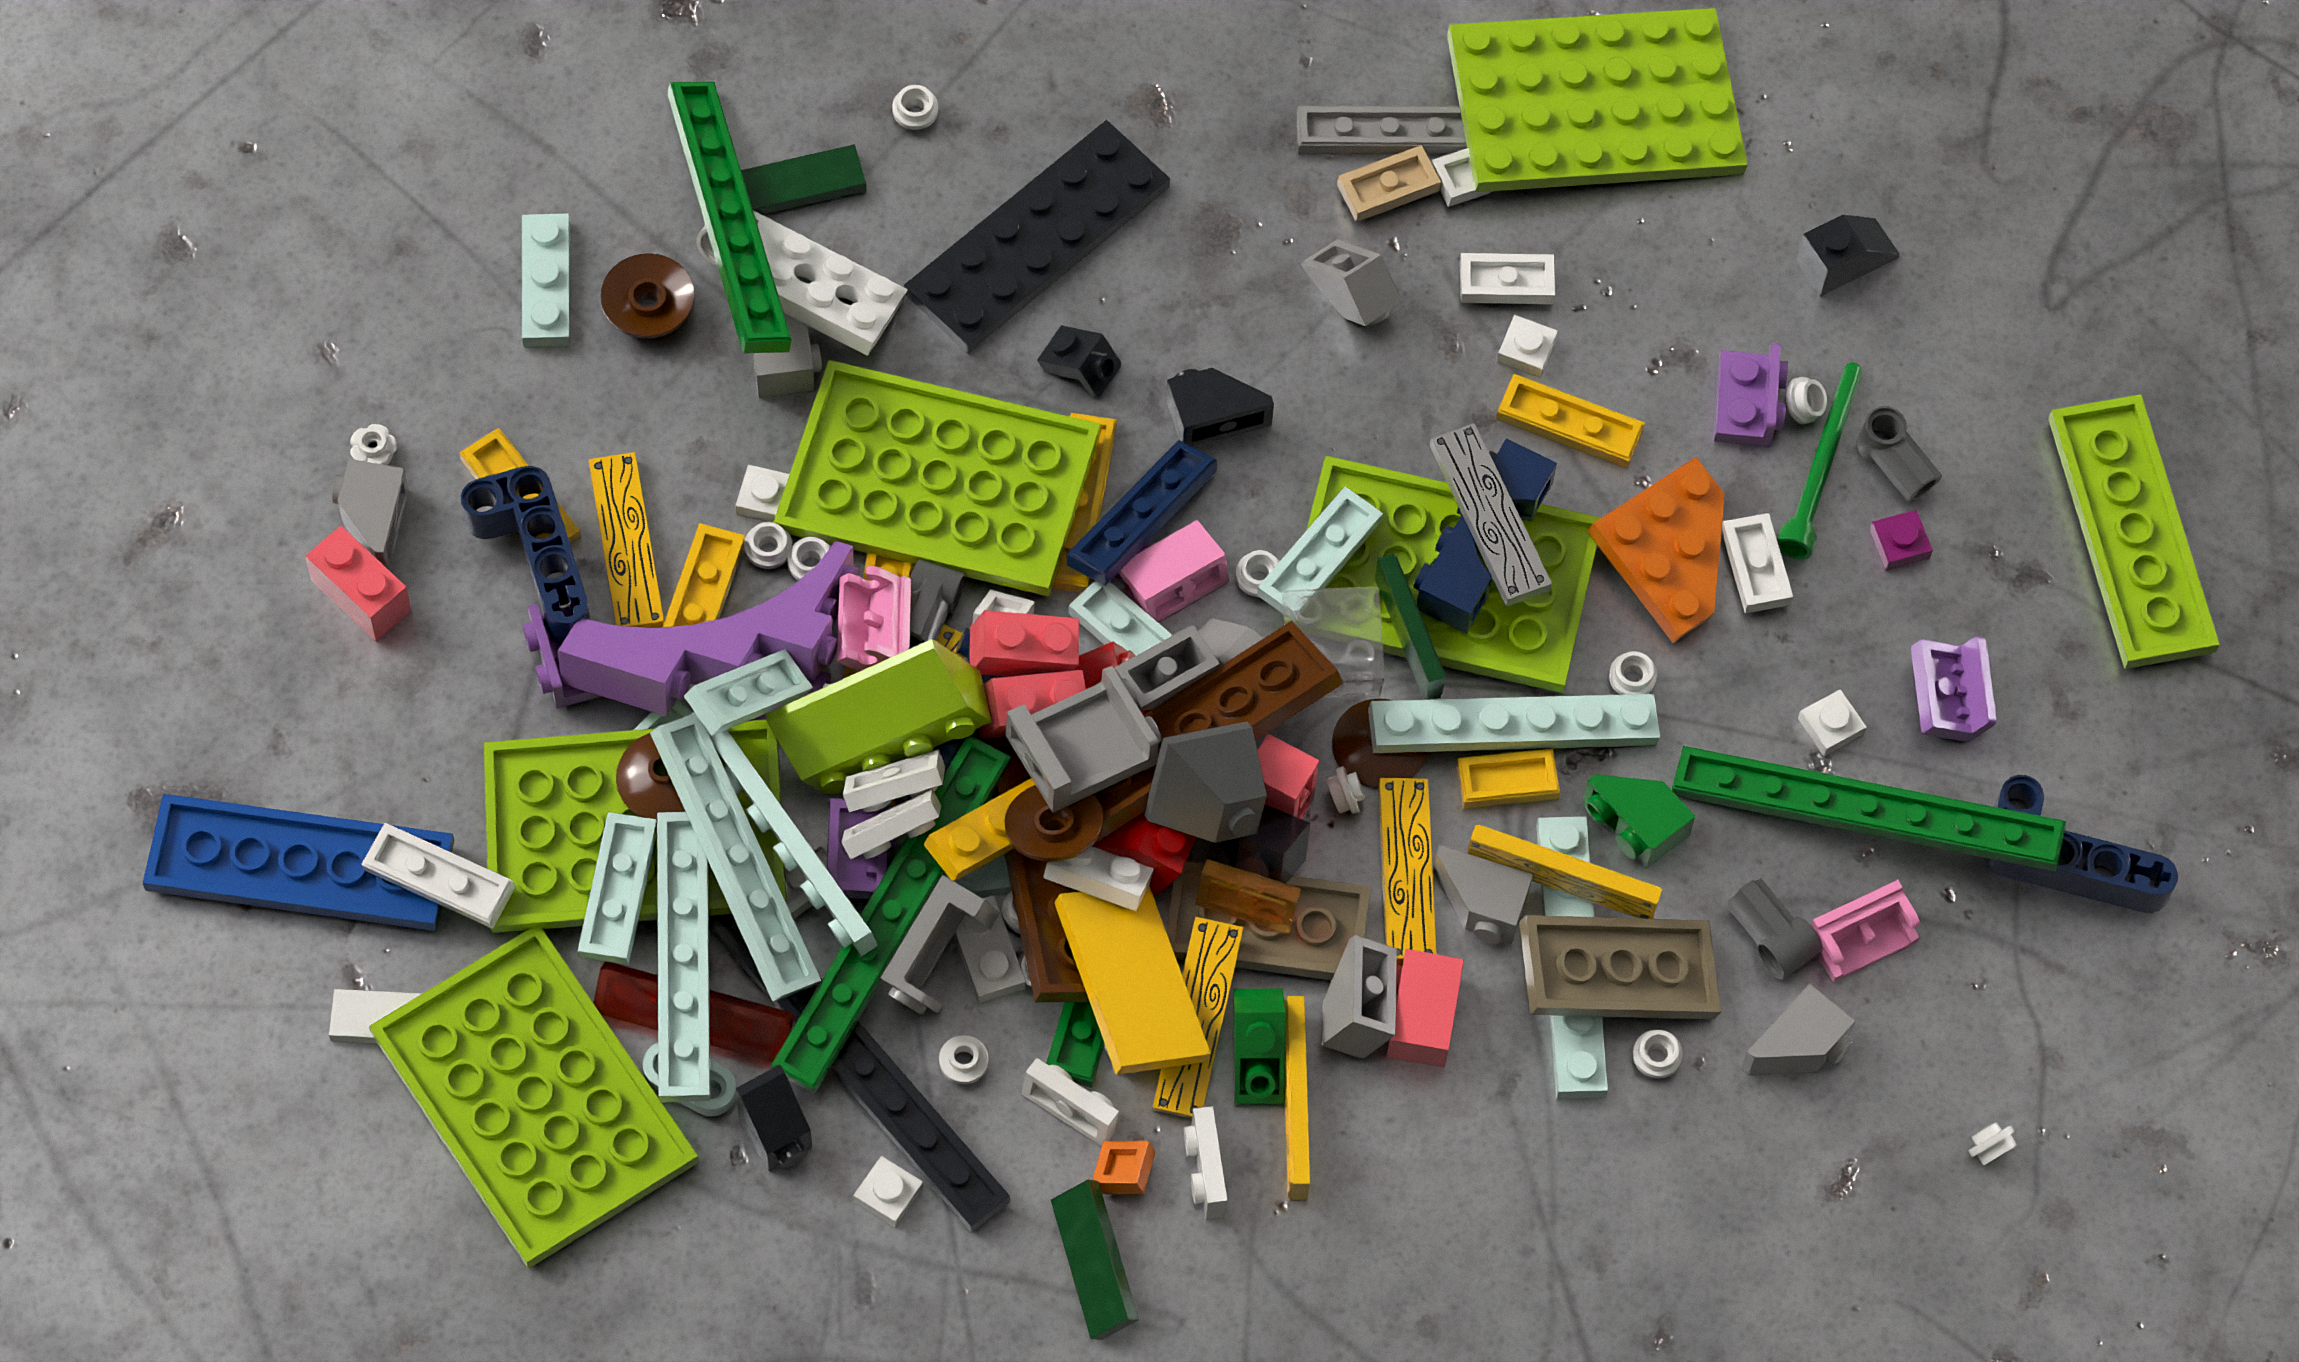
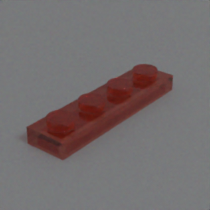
M605 961L600 968L593 1004L601 1015L658 1031V975ZM709 989L710 1045L773 1063L791 1033L795 1013Z

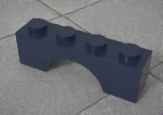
M1506 438L1498 453L1490 451L1489 454L1521 520L1532 521L1553 485L1557 463ZM1458 506L1457 513L1461 515L1454 528L1449 525L1445 527L1435 547V551L1439 552V555L1433 565L1428 563L1423 565L1414 582L1413 589L1419 591L1417 598L1419 611L1467 634L1489 596L1492 576L1483 566L1477 555L1476 542Z

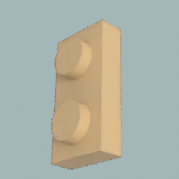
M1420 145L1339 175L1337 186L1355 221L1358 222L1440 191L1441 180L1423 146Z

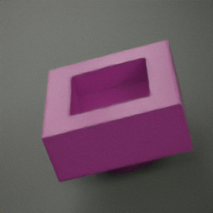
M1917 510L1872 521L1870 532L1886 571L1930 559L1933 549Z

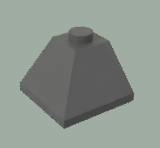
M1242 722L1163 738L1144 813L1147 820L1214 843L1257 834L1267 794L1251 725L1248 722Z

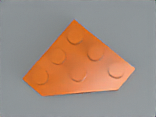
M1694 457L1594 522L1587 530L1672 643H1675L1708 621L1715 610L1725 493L1697 457Z

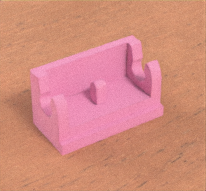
M1198 520L1136 554L1119 572L1123 581L1128 585L1123 588L1125 595L1157 622L1164 620L1229 582L1226 554Z
M875 566L866 567V576L872 579V581L864 580L860 576L847 573L839 578L837 662L860 672L909 650L910 578L906 576L899 577Z
M1899 880L1813 919L1811 927L1818 935L1822 944V952L1817 957L1833 983L1918 943L1919 936L1915 927L1921 925L1903 892V887Z

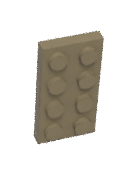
M1186 861L1181 874L1173 881L1166 933L1176 959L1186 960L1195 917L1241 926L1244 928L1235 967L1332 980L1349 939L1354 935L1363 938L1365 936L1371 886L1292 876L1278 892L1235 874L1233 867Z
M1526 915L1519 922L1530 1015L1715 1019L1722 1012L1709 920Z

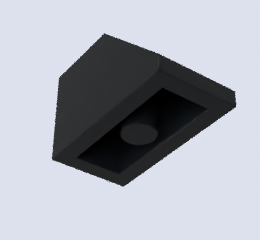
M1841 215L1803 234L1796 262L1819 296H1823L1898 259L1900 253L1876 218Z
M1214 368L1200 371L1197 369H1187L1179 372L1173 378L1167 379L1165 401L1180 441L1191 447L1272 426L1274 402L1271 395Z
M1264 804L1257 834L1221 841V844L1235 874L1279 892L1306 861L1311 823Z
M777 1065L736 1088L739 1123L768 1171L780 1165L782 1168H789L802 1161L807 1156L808 1150L812 1148L811 1129L781 1065Z

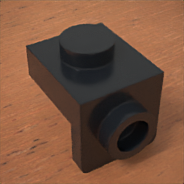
M1063 325L1059 327L1037 359L1044 372L1080 380L1089 395L1093 397H1100L1121 367L1120 359L1103 334Z

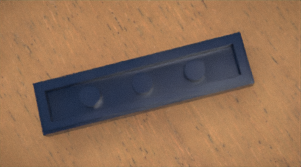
M1178 440L1066 554L1067 566L1106 586L1217 472V460Z

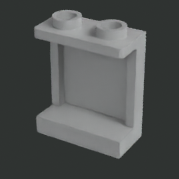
M1113 666L1102 670V681L1099 684L1032 715L1025 704L1007 712L1006 737L1052 813L1157 764L1158 744L1162 741L1160 731L1150 716L1144 718L1137 706L1138 699L1132 684L1127 678L1120 679Z
M942 875L881 976V979L893 986L888 995L921 1015L927 1007L939 1014L944 1005L922 992L923 984L965 915L991 929L1000 912L981 897Z

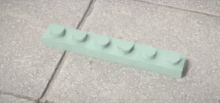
M1654 694L1371 701L1368 708L1373 753L1653 746L1660 739Z
M707 730L719 758L726 766L724 769L736 795L743 791L753 804L746 809L747 813L762 834L771 829L780 843L774 846L773 849L789 872L798 867L807 881L800 886L813 906L818 910L825 905L834 917V920L828 923V926L841 945L846 948L853 944L861 957L878 946L871 930L729 732L725 730L711 736Z
M695 713L658 726L650 732L651 737L772 1002L813 987L821 981L819 974L704 724L697 718Z
M686 812L657 813L660 1102L710 1101L708 859Z
M1587 817L1538 818L1536 825L1538 845L1590 863ZM1541 885L1543 916L1594 917L1593 902ZM1550 1015L1556 1099L1606 1097L1608 1087L1602 1017Z

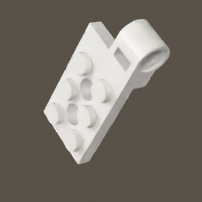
M753 211L783 312L868 356L903 303L908 289ZM704 225L696 239L697 248L707 261L717 265L706 225ZM796 276L805 277L812 282L810 284L804 283L797 279ZM838 298H846L852 301L854 304H845L841 302Z

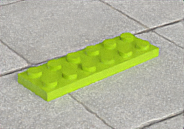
M2142 394L2051 410L2048 420L2124 669L2216 653L2220 645Z

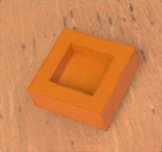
M1103 1141L1092 1180L1099 1181L1102 1194H1144L1155 1150L1149 1141Z

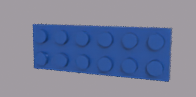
M163 794L143 878L145 891L432 931L437 929L441 905L371 874L362 867V862L384 824ZM394 826L451 853L453 851L455 841L452 833Z

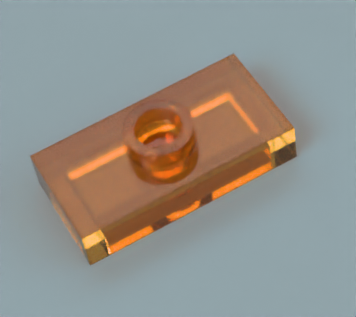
M1207 859L1201 874L1195 905L1289 934L1295 919L1301 888Z

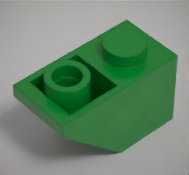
M1594 774L1587 780L1583 796L1587 812L1597 823H1605L1616 835V841L1621 850L1629 858H1637L1646 869L1690 836L1696 816L1664 781Z
M1283 988L1233 989L1234 1104H1284L1286 1010Z

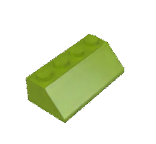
M933 639L766 714L769 727L801 781L825 795L842 793L846 777L932 752L934 747L952 739L966 738L972 735L975 729L992 722L980 670Z

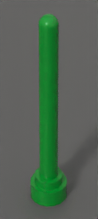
M1855 362L1848 363L1844 367L1795 516L1781 526L1777 537L1780 553L1792 559L1804 560L1810 558L1817 540V535L1814 532L1815 527L1812 522L1862 375L1861 366Z

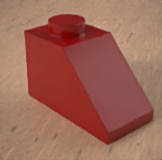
M1143 812L1100 841H1096L1092 847L1120 857L1131 858L1137 863L1154 868L1149 887L1152 893L1158 895L1181 874L1196 836L1150 822L1144 816L1145 812Z

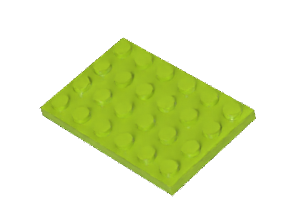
M1716 8L1449 24L1447 39L1466 144L1470 154V166L1473 182H1475V192L1740 175L1746 171L1748 164Z
M828 360L773 523L780 525L790 535L802 538L816 537L832 545L835 541L853 546V550L872 553L877 556L915 565L921 559L966 573V577L1050 596L1099 441L1101 424Z
M1325 455L1307 530L1344 487H1347L1381 511L1383 517L1378 527L1294 623L1305 635L1407 658L1375 581L1377 560L1380 557L1393 553L1397 556L1417 604L1419 591L1413 589L1414 582L1425 563L1433 565L1439 555V552L1435 551V547L1445 527L1449 525L1454 528L1461 515L1457 513L1458 504L1447 482ZM1541 504L1532 521H1522L1552 582L1551 591L1506 607L1492 578L1489 596L1467 634L1419 611L1441 665L1563 693L1597 543L1587 530L1602 517ZM1475 543L1477 555L1483 566L1489 571L1481 555V552L1477 544ZM1287 616L1284 617L1283 626L1291 621Z
M767 720L747 721L727 729L782 806L779 743ZM654 729L483 742L487 868L513 880L516 885L494 928H490L492 933L523 931L538 927L548 929L583 926L608 812L636 816L626 807L618 792L616 773L619 761L625 750L635 740L652 732ZM665 765L658 766L655 769V774L667 776L668 772ZM742 791L737 795V798L787 905L785 865L773 849L780 842L771 829L763 834L746 811L753 804ZM657 836L638 921L658 920ZM708 861L709 916L732 914Z
M541 927L526 930L369 1025V1030L374 1036L375 1041L528 1269L699 1163L698 1155Z

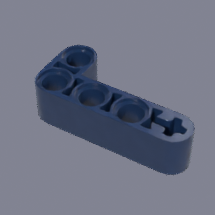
M523 466L469 482L461 493V505L469 533L476 538L493 539L518 532L549 634L556 643L562 645L576 622L582 618L591 620L585 590L547 473L539 467ZM528 494H538V496L533 499L523 498ZM485 506L493 507L488 511H476L477 509ZM542 533L552 534L551 536L543 539L535 538L537 535ZM553 573L564 574L563 576L556 579L547 578L549 575ZM569 604L571 616L565 617L560 606Z
M2028 775L2012 776L2004 782L1994 807L2041 816L2044 803L2043 788L2036 779ZM2009 799H2020L2027 804L2029 809H2017L2010 804ZM2066 830L2060 856L2067 864L2057 865L2056 872L1984 857L1986 866L1993 873L2000 876L2143 913H2154L2166 906L2178 882L2177 868L2169 858ZM2094 867H2107L2113 872L2114 877H2104ZM2127 874L2132 875L2129 882L2125 881ZM2150 880L2155 882L2154 887L2149 886Z

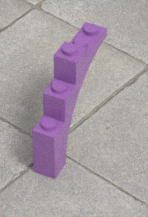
M835 541L819 563L792 587L763 604L726 618L688 626L661 628L615 626L582 618L574 624L558 650L561 682L570 687L664 716L669 714L677 699H684L690 684L697 685L784 649L787 650L807 680L814 682L824 665L829 666L832 663L837 651L838 641L837 638L833 637L832 626L838 615L839 578L847 573L857 576L859 574L858 568L854 567L853 546Z

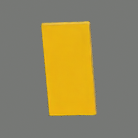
M1148 886L1136 911L1081 891L1059 894L1054 904L1115 1074L1120 1075L1206 1062L1211 1052L1150 887Z

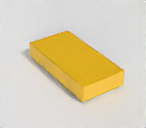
M1553 749L1457 758L1456 767L1463 809L1559 799L1560 788Z

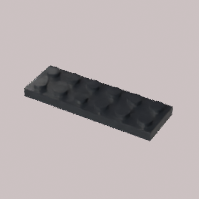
M1106 119L905 283L904 288L908 289L906 296L968 354L1170 188V177Z

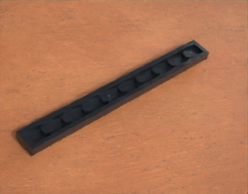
M733 914L709 916V929L772 1001ZM820 982L813 987L773 1002L793 1026L797 1023ZM858 1021L832 1064L831 1071L970 1232H974L1010 1203V1195Z

